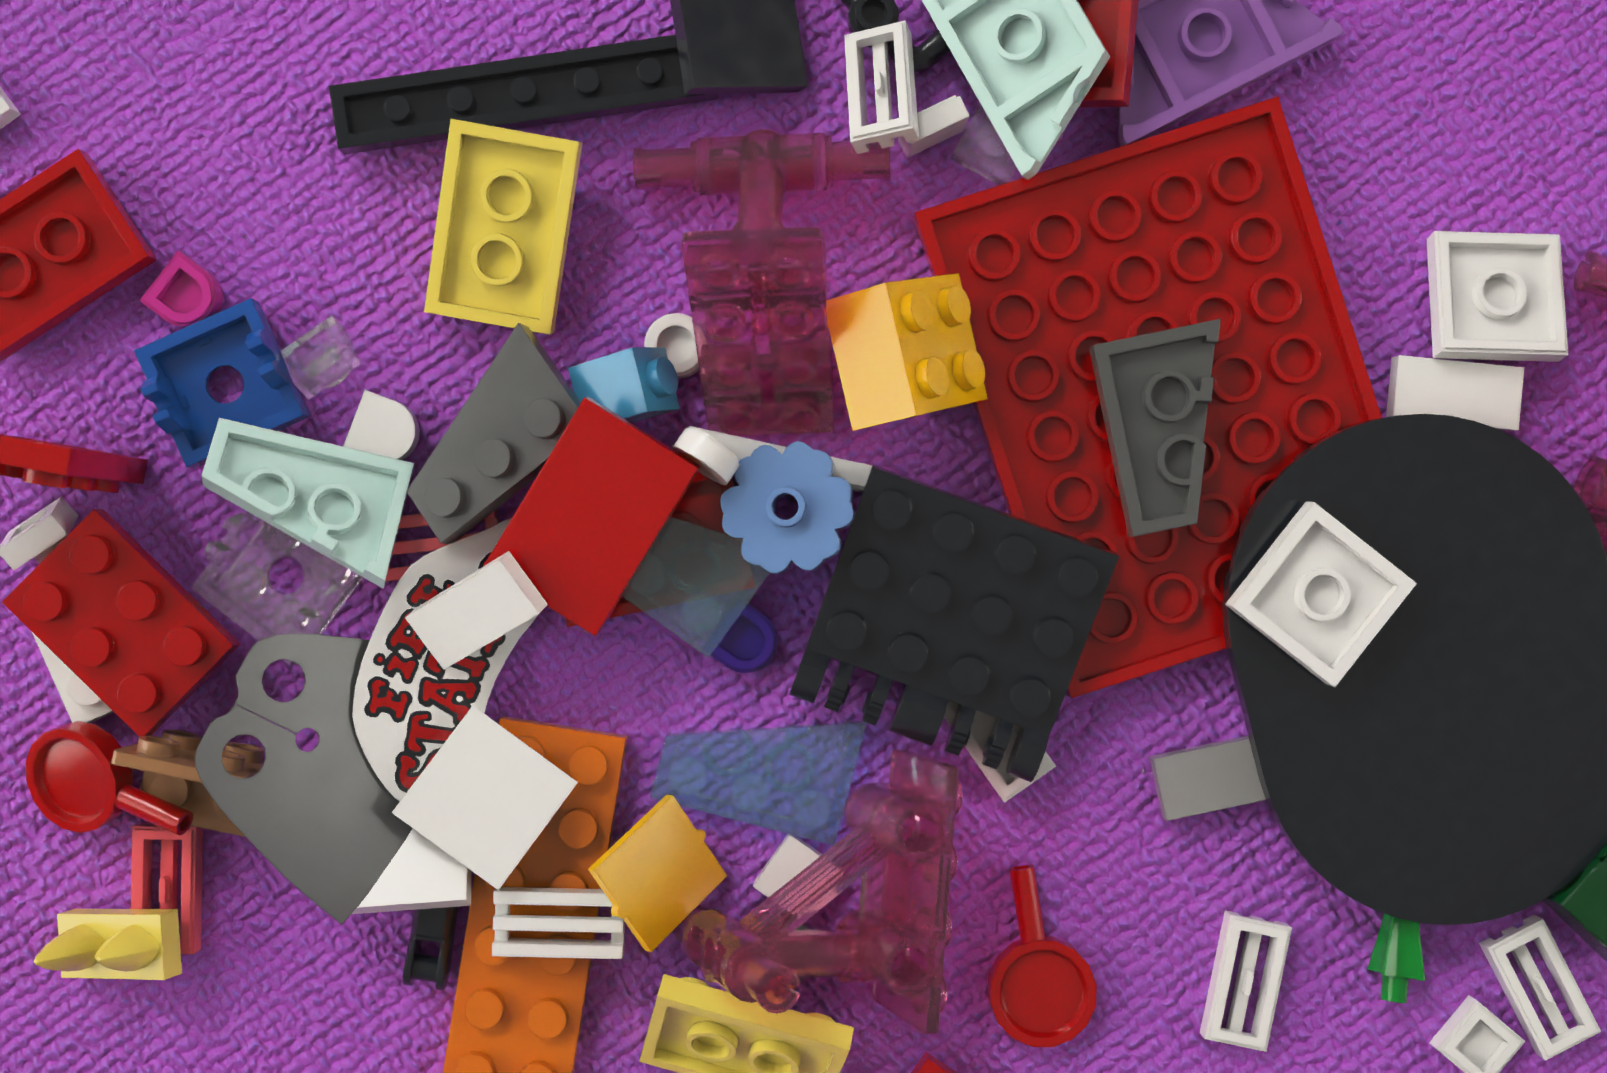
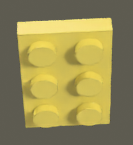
M450 119L424 312L515 328L518 323L529 327L532 332L549 335L554 333L582 142Z
M663 974L639 1062L677 1073H840L850 1051L854 1027L837 1023L831 1017L821 1013H801L776 1006L763 997L741 996L712 988L704 981L696 978H677Z

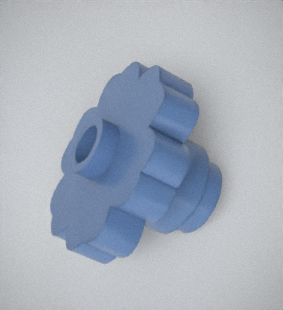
M796 441L791 443L784 450L783 454L770 445H762L752 452L751 457L748 456L739 461L740 466L734 473L739 486L726 490L721 495L720 503L724 513L722 519L724 532L729 536L743 539L741 554L744 560L761 566L770 573L781 574L788 570L793 562L803 570H816L825 560L836 556L840 552L841 539L837 530L850 526L855 519V511L851 503L853 489L845 479L832 477L834 463L826 452L813 450L809 445ZM786 495L794 496L798 502L796 515L787 520L780 519L776 515L777 504Z

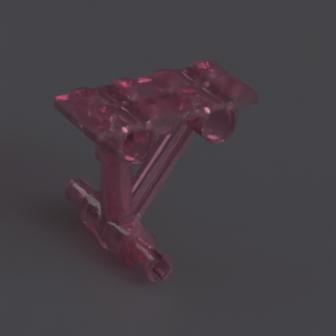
M761 129L752 131L745 136L698 137L697 141H691L689 148H634L633 171L637 190L654 187L692 186L693 191L699 192L700 195L739 194L737 222L731 230L686 232L682 237V253L708 430L735 436L832 432L834 430L833 360L831 336H829L825 237L822 236V231L818 227L785 228L783 226L784 192L826 191L828 187H834V180H891L890 147L882 149L879 142L870 143L869 152L857 154L850 141L832 142V135L826 136L825 132L777 134L771 130Z
M893 750L891 753L889 783L862 784L854 789L846 799L843 811L845 823L849 831H851L848 835L739 922L724 911L707 910L699 904L679 924L681 928L676 927L672 931L675 938L683 943L684 951L689 960L702 970L707 982H717L740 1001L758 1002L766 1011L776 1014L786 1012L798 1000L800 993L788 986V984L800 986L798 977L837 976L842 983H873V999L875 1002L921 1033L936 1034L939 1029V1016L944 1010L947 1001L943 965L945 947L949 944L952 935V921L948 911L950 881L954 878L957 870V854L953 845L955 815L959 812L962 804V787L958 779L957 767L911 751ZM862 876L859 909L843 916L836 926V930H796Z

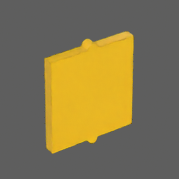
M665 795L588 869L612 903L611 914L624 920L643 949L648 952H652L727 877L704 842L706 838L705 831L696 829L673 795Z

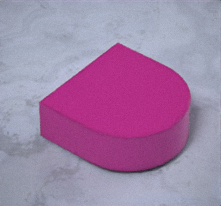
M178 250L139 301L165 321L185 328L219 313L223 302V294L219 282L210 272L188 255Z

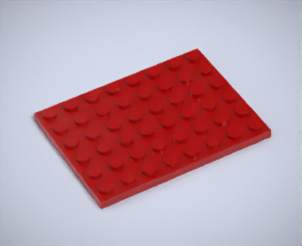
M1278 96L1039 172L1029 180L1020 178L914 213L913 218L932 277L959 273L962 289L966 292L970 302L971 314L969 320L977 353L982 358L985 367L984 385L988 398L974 402L973 405L1008 513L1111 550L1119 555L1066 691L1067 696L1070 698L1226 649L1222 613L1225 574L1229 572L1231 558L1240 535L1239 529L1262 490H1266L1282 470L1294 461L1293 458L1317 441L1343 428L1364 421L1382 418ZM1221 319L1219 339L1215 343L1211 377H1214L1212 400L1208 403L1204 434L1206 452L1197 524L1128 537L1089 348L1096 344Z

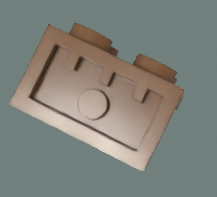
M165 729L162 732V736H140L138 743L114 750L111 764L144 771L140 789L193 813L191 826L246 837L215 803L199 778L195 767V753L202 740V735L183 730ZM228 742L222 752V764L226 771L234 777H251L263 767L265 749L251 744Z

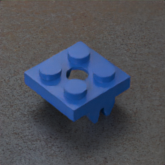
M252 298L134 350L147 379L143 381L140 390L143 397L153 402L158 410L152 417L166 434L172 435L185 466L195 469L205 464L219 418L280 431L310 417L260 303ZM223 366L237 369L244 381L242 394L231 403L217 402L208 390L210 375L216 369Z

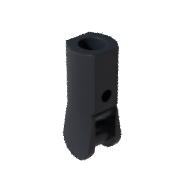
M458 907L414 910L403 969V985L412 986L414 980L434 982L436 983L435 987L437 990H445L451 970ZM422 940L440 942L439 957L420 954Z

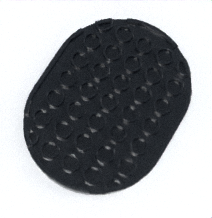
M1435 414L1389 416L1343 428L1317 441L1293 458L1294 461L1282 470L1266 490H1262L1249 509L1239 529L1240 535L1231 558L1229 572L1225 574L1222 601L1224 637L1258 777L1266 802L1277 825L1290 845L1303 857L1310 867L1344 894L1376 911L1399 919L1441 925L1483 922L1522 911L1546 899L1568 884L1588 866L1607 843V556L1600 534L1588 509L1564 476L1541 454L1499 429L1473 420ZM1306 501L1318 504L1417 583L1336 687L1326 685L1225 605Z

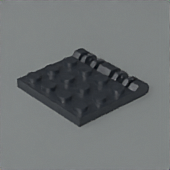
M872 465L855 512V519L850 525L789 695L814 703L830 657L840 660L825 701V708L838 712L840 706L845 703L854 666L876 673L877 676L871 692H868L864 701L862 721L876 726L887 699L892 680L903 683L904 686L895 707L889 731L932 746L943 721L948 701L959 703L946 740L945 751L959 756L969 740L976 710L997 717L992 732L988 736L983 748L982 764L994 769L999 767L1010 741L1013 726L1017 724L1021 727L1008 759L1006 773L1032 782L1045 754L1050 732L1119 555L1111 550Z

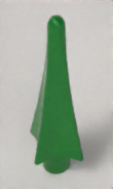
M1387 914L1383 916L1367 970L1379 972L1382 975L1380 995L1382 1000L1407 1003L1409 978L1425 981L1419 922L1399 919Z

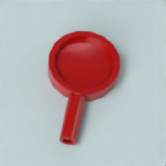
M82 721L64 724L43 733L31 745L26 759V782L31 796L45 817L62 829L78 833L95 830L115 820L123 811L177 835H183L190 828L193 821V813L134 787L132 769L111 764L114 750L122 747L111 734L96 724Z
M1019 865L1011 867L1009 873L1020 939L1012 942L996 957L988 975L987 997L998 1024L1013 1039L1031 1047H1055L1071 1041L1088 1025L1096 1007L1097 984L1089 964L1071 944L1054 936L1045 935L1034 865Z

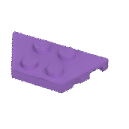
M1139 0L1129 107H1118V142L1120 146L1143 140L1336 41L1344 33L1341 25L1331 17L1325 22L1296 0Z

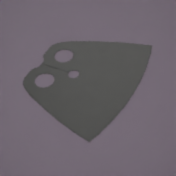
M320 634L274 635L256 642L246 655L236 674L237 700L226 715L217 717L208 726L195 753V767L200 780L215 803L246 838L285 878L342 925L371 891L412 830L411 826L392 813L400 801L391 795L375 774L363 752L354 728L352 712L355 685L360 665L370 640ZM282 659L291 660L298 664L305 678L301 693L298 697L287 702H279L270 698L263 689L262 683L266 668L271 663ZM304 728L314 729L319 737L318 745L314 750L308 752L300 750L295 741L296 734ZM238 735L254 736L261 741L265 749L266 758L263 767L258 773L248 778L232 776L222 764V752L229 740Z

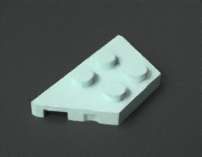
M922 0L1020 174L1029 180L1037 174L1110 58L1109 53L1078 0Z

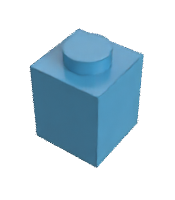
M632 347L568 368L573 391L580 402H582L584 397H590L630 423L680 410L676 394L678 388L677 373L667 357L665 347Z

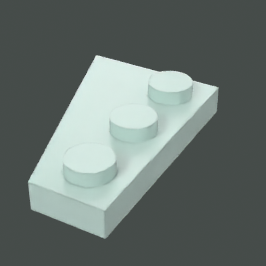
M219 418L202 472V485L384 589L414 463Z

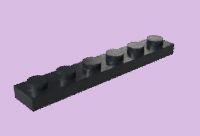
M675 35L329 86L337 145L344 155L447 140L450 119L514 130L719 99L718 94H684Z

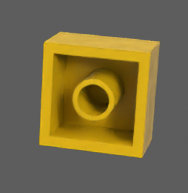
M959 273L886 282L822 301L853 431L988 399L984 385L985 367L982 358L976 350L969 320L971 314L970 302L966 292L962 289Z

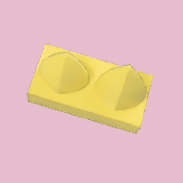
M73 909L57 914L58 936L47 943L34 959V963L39 967L61 971V978L166 980L182 974L178 909Z

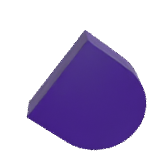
M738 597L702 649L733 671L752 673L764 668L774 657L778 643L777 632L767 616L741 597Z

